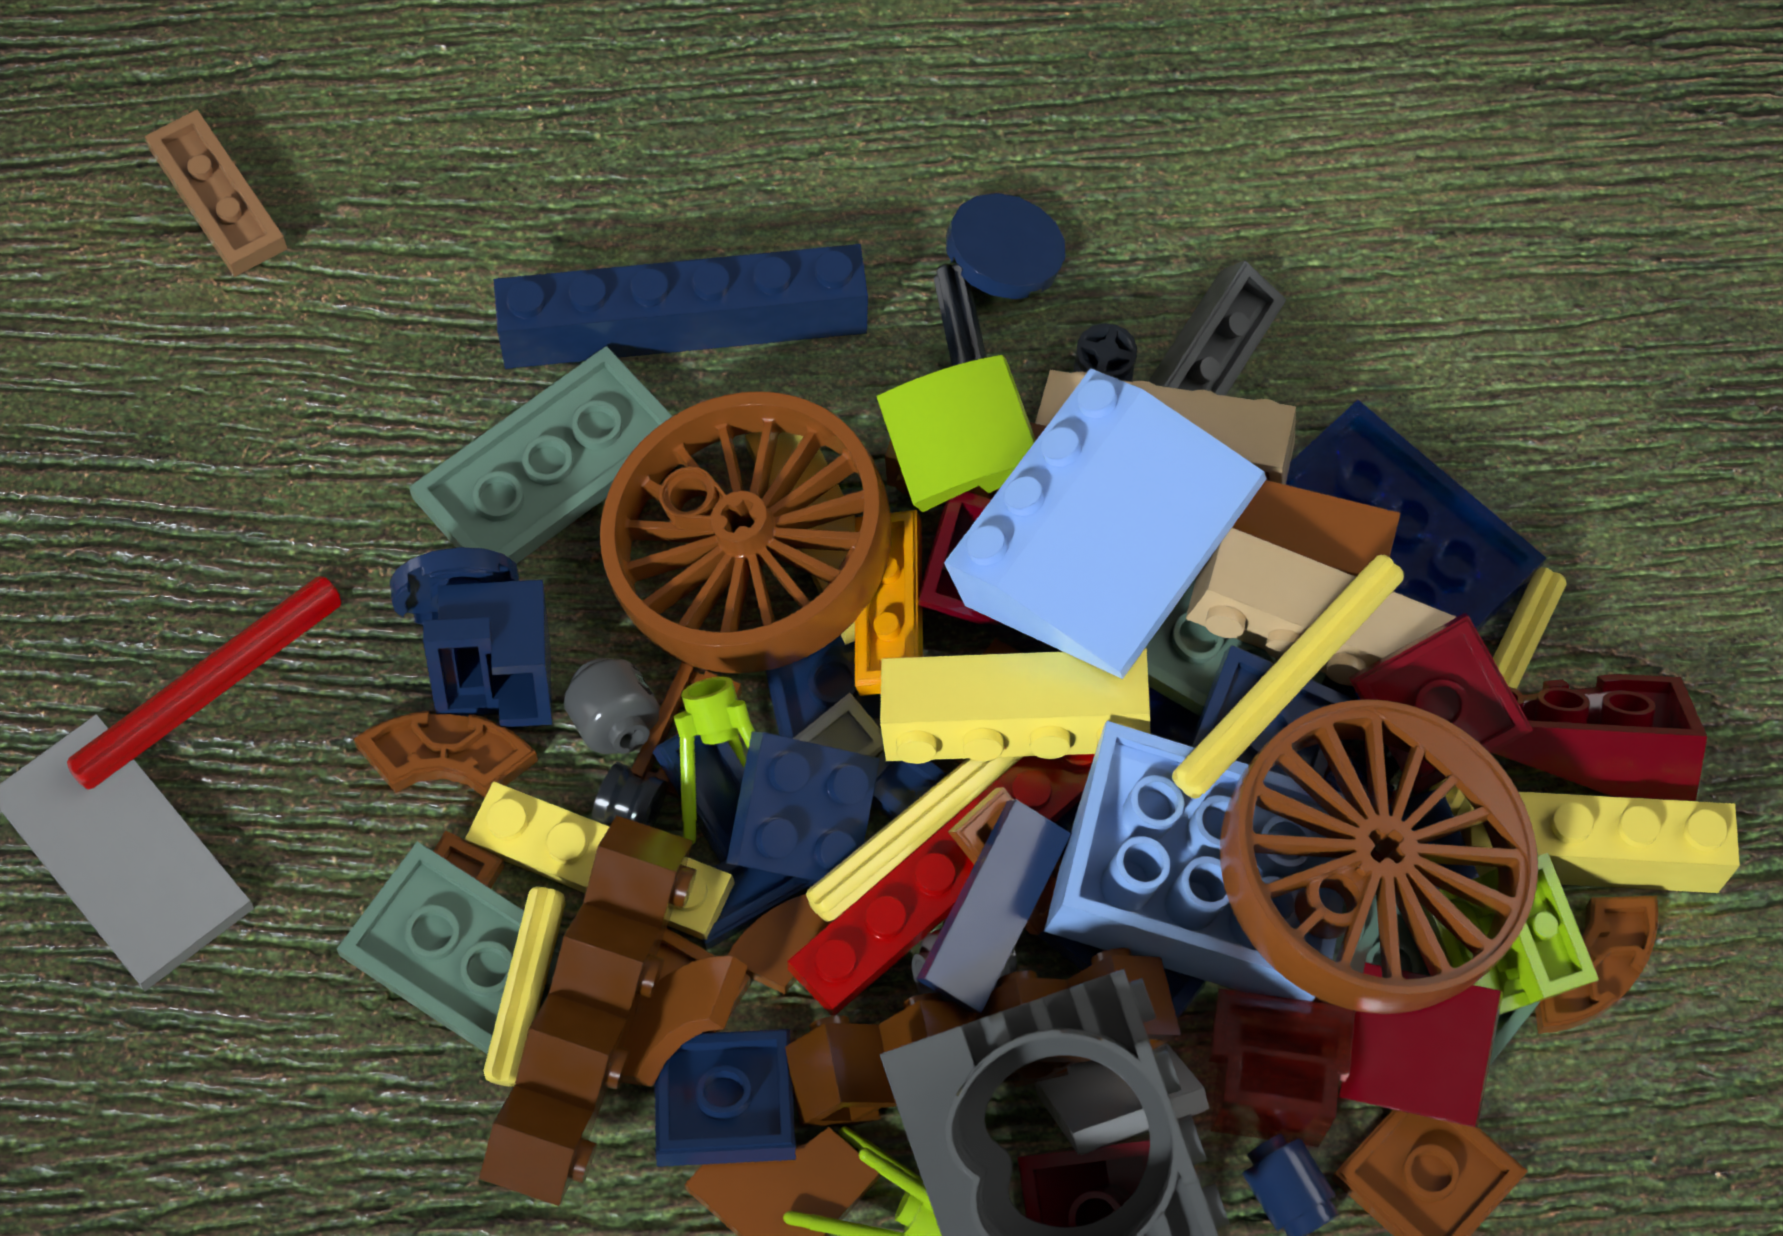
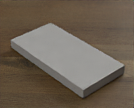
M96 714L0 783V811L142 989L146 991L252 911L254 907L244 892L134 759L93 789L87 790L75 780L67 765L68 758L108 729Z

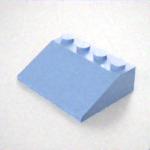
M1090 368L945 560L944 564L966 607L1123 679L1263 485L1266 475L1256 465L1145 390Z
M1106 721L1060 865L1044 932L1103 950L1128 948L1132 956L1160 957L1166 969L1303 1010L1316 997L1283 977L1255 949L1234 915L1223 883L1220 864V837L1223 819L1234 788L1249 764L1235 760L1206 793L1202 794L1200 798L1193 799L1187 796L1174 783L1172 774L1195 749L1194 747ZM1268 771L1263 781L1266 787L1329 815L1291 777ZM1338 792L1345 799L1343 793ZM1255 805L1253 831L1256 834L1327 838ZM1255 853L1261 879L1267 884L1338 859ZM1319 888V896L1324 906L1332 912L1342 914L1344 904L1342 896L1332 889ZM1300 889L1271 899L1285 921L1294 929L1301 925L1296 917L1294 908L1295 899ZM1310 933L1304 936L1305 941L1309 945L1333 960L1337 938L1322 939Z

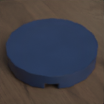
M993 193L975 196L960 205L946 233V252L951 263L955 258L957 264L962 268L960 275L970 285L992 296L1021 299L1028 298L1032 291H1038L1042 288L1041 292L1052 286L1065 260V240L1056 222L1040 207L1020 197Z
M450 548L435 550L414 557L398 567L390 579L391 599L394 610L402 617L406 613L414 614V623L422 624L423 626V620H438V585L519 581L517 564L505 554L485 548Z

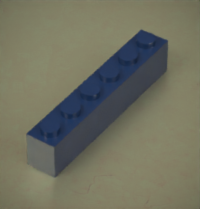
M861 244L493 279L497 331L505 369L586 361L605 346L617 358L867 334L868 292Z

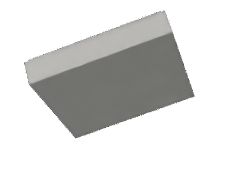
M1168 1043L1155 1048L1167 1046L1182 1090L1169 1094L1177 1119L1189 1114L1194 1116L1209 1109L1204 1087ZM1093 1060L1076 1062L1067 1067L1069 1075L1034 1083L1039 1099L1078 1155H1083L1096 1150L1098 1147L1111 1145L1149 1131L1144 1109L1134 1091L1118 1074Z

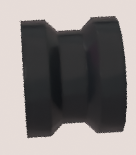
M1102 323L1091 326L1082 333L1077 341L1073 372L1087 373L1091 368L1116 379L1132 382L1137 359V345L1134 337L1126 329L1115 324Z
M620 762L614 763L598 791L592 811V820L610 826L617 815L654 827L665 799L667 782L655 776L646 780L633 775L630 766Z

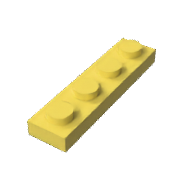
M493 781L468 831L465 841L502 858L505 862L586 893L598 845L609 826ZM688 858L686 866L697 870L695 881L685 907L674 906L667 926L699 939L707 940L712 926L717 922L735 882L732 874Z

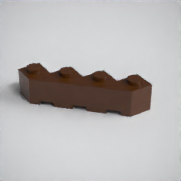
M617 815L598 845L584 902L563 937L550 992L529 1027L515 1085L493 1122L479 1179L557 1206L560 1205L572 1180L584 1183L597 1148V1143L590 1141L589 1138L608 1087L618 1090L624 1077L631 1050L624 1048L623 1045L642 995L649 998L652 997L662 972L664 958L656 955L674 906L685 907L695 881L697 870L686 866L693 843L692 840Z
M1115 948L1094 955L1091 958L1092 965L1069 979L1038 978L1037 973L1030 970L1013 972L998 979V988L992 991L981 1013H971L953 1001H944L943 995L939 993H926L904 1001V1010L880 1024H850L849 1017L843 1015L818 1019L809 1025L810 1032L785 1046L800 1125L854 1126L880 1120L879 1109L881 1107L897 1106L880 1054L1121 969L1125 970L1129 982L1142 978L1156 1015V1019L1145 1022L1144 1026L1152 1049H1155L1181 1035L1162 959L1151 956H1132L1128 948ZM1070 1055L1045 1057L1020 1067L1005 1080L1013 1081L1014 1087L1061 1077L1069 1075L1067 1067L1076 1062H1085L1090 1059Z

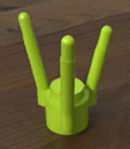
M728 677L707 678L689 685L681 694L686 711L674 716L680 737L683 838L692 840V845L696 842L697 820L695 736L700 735L702 742L709 745L728 741L745 769L746 757L738 734L740 733L747 748H749L752 731L756 732L750 721L745 701L738 700L733 681Z
M847 1126L841 1127L838 1134L844 1141L858 1150L860 1160L906 1191L894 1218L895 1221L905 1225L904 1231L898 1232L795 1211H787L783 1216L784 1222L788 1225L838 1236H942L922 1178Z

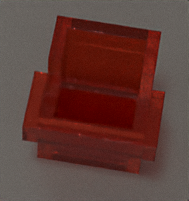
M1219 988L1215 998L1209 1062L1218 1063L1211 1131L1266 1140L1282 1133L1287 1143L1301 1138L1305 1145L1319 1147L1336 1118L1339 1081L1346 1082L1350 1074L1355 1010L1331 1004Z

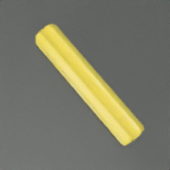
M533 887L527 897L483 1070L486 1080L497 1085L514 1087L528 1030L539 1012L566 904L564 894L557 890L546 887Z

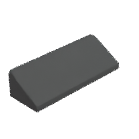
M1246 260L1224 268L1217 275L1148 382L1156 386L1189 391L1208 390L1217 395L1226 396L1287 299Z

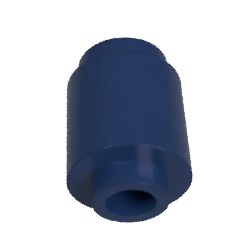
M1281 1133L1265 1141L1247 1154L1252 1166L1245 1170L1242 1175L1277 1232L1284 1229L1287 1236H1307L1340 1215L1331 1201L1336 1194L1301 1138L1288 1144Z

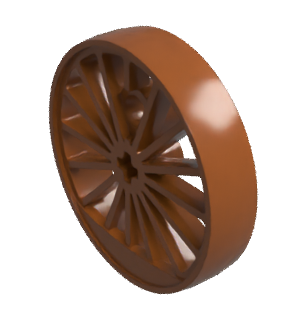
M742 392L719 396L693 405L659 425L637 445L619 469L606 497L600 525L601 554L609 582L619 603L634 625L658 648L675 659L697 668L722 673H752L779 668L808 657L839 637L855 622L875 595L886 570L892 544V519L887 492L879 471L863 443L841 419L827 409L796 396L775 392ZM762 432L750 492L745 491L733 439L735 436ZM790 433L803 436L768 489L779 434ZM719 441L722 444L732 487V493L727 495L710 474L701 469L691 457V455ZM821 446H827L841 455L791 492ZM680 464H683V465L685 466V467H683V468H680V469H678V470L672 472V473L664 480V482L662 483V485H660V482H661L676 466H678V465H680ZM852 473H858L861 477L863 490L807 507ZM697 496L706 497L704 503L697 509L688 512L681 511L683 505L691 498ZM654 499L661 503L671 522L638 520L647 500ZM863 512V520L859 532L809 529ZM634 540L690 542L633 561L630 559L631 545ZM794 548L848 551L839 568L836 569ZM775 558L827 582L828 585L820 595L810 602ZM763 565L768 567L801 608L776 622L763 572ZM689 566L646 599L641 600L638 597L634 587L637 581ZM751 571L763 626L738 631ZM706 581L678 624L660 615ZM730 583L720 632L698 630Z
M1383 700L1339 702L1311 711L1287 725L1260 749L1242 773L1229 800L1221 829L1220 864L1223 883L1234 915L1249 941L1261 956L1291 983L1323 1001L1350 1010L1378 1014L1411 1012L1436 1005L1465 991L1494 968L1512 947L1527 921L1535 897L1538 877L1535 835L1525 804L1510 777L1496 759L1462 729L1433 713L1402 703ZM1340 740H1364L1369 799ZM1319 744L1345 799L1296 752ZM1383 744L1409 753L1389 810ZM1423 760L1441 772L1447 779L1403 822L1401 818ZM1275 765H1278L1329 815L1266 787L1263 781L1268 771ZM1454 786L1463 793L1475 809L1416 831L1411 830ZM1255 805L1327 838L1256 834L1253 831ZM1483 823L1492 848L1425 843ZM1374 850L1378 851L1384 858L1380 863L1370 855ZM1255 853L1338 859L1267 884L1261 879ZM1438 864L1497 867L1498 891ZM1319 888H1329L1339 893L1345 901L1346 913L1338 914L1327 909L1320 899ZM1437 888L1495 913L1487 937ZM1300 889L1295 899L1294 908L1296 917L1301 925L1294 929L1285 921L1271 899ZM1374 895H1376L1382 978L1355 971L1350 966ZM1420 903L1473 954V958L1458 968H1452L1449 965ZM1396 905L1431 977L1404 979L1401 975ZM1310 933L1318 938L1334 939L1345 934L1335 961L1309 945L1305 941L1304 936Z

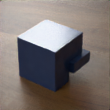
M543 580L438 585V620H423V644L436 714L459 716L499 714L500 727L552 725L551 650Z

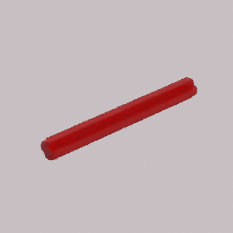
M324 576L315 577L71 755L67 760V765L72 776L87 790L98 786L339 608L341 599L336 587Z

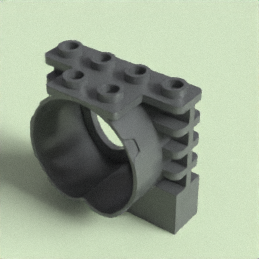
M1121 969L880 1054L942 1236H1219L1217 1229L1230 1225L1216 1184L1201 1187L1194 1165L1207 1161L1191 1114L1177 1119L1169 1094L1182 1089L1167 1046L1155 1050L1152 1049L1144 1023L1156 1019V1015L1142 978L1129 982L1125 970ZM1057 1055L1087 1058L1108 1067L1118 1074L1131 1087L1139 1099L1147 1118L1150 1133V1151L1147 1166L1139 1185L1130 1198L1108 1216L1092 1223L1072 1227H1060L1037 1222L1026 1217L1014 1206L1009 1194V1184L1013 1171L1012 1159L1007 1150L990 1137L985 1124V1113L988 1103L994 1092L1009 1075L1032 1061Z

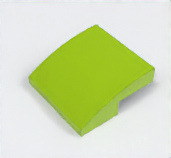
M1003 355L982 358L948 367L899 385L876 396L912 503L922 512L977 486L982 487L987 493L1001 488L1036 441L1007 359Z
M1549 853L1538 856V877L1535 897L1522 931L1500 962L1473 984L1504 991L1499 1015L1599 980ZM1498 868L1471 880L1498 891ZM1438 889L1487 937L1495 913L1442 889ZM1420 903L1449 965L1452 968H1458L1473 958V954Z

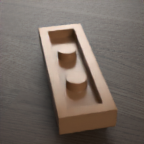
M198 109L144 136L149 150L234 277L287 250L284 236Z

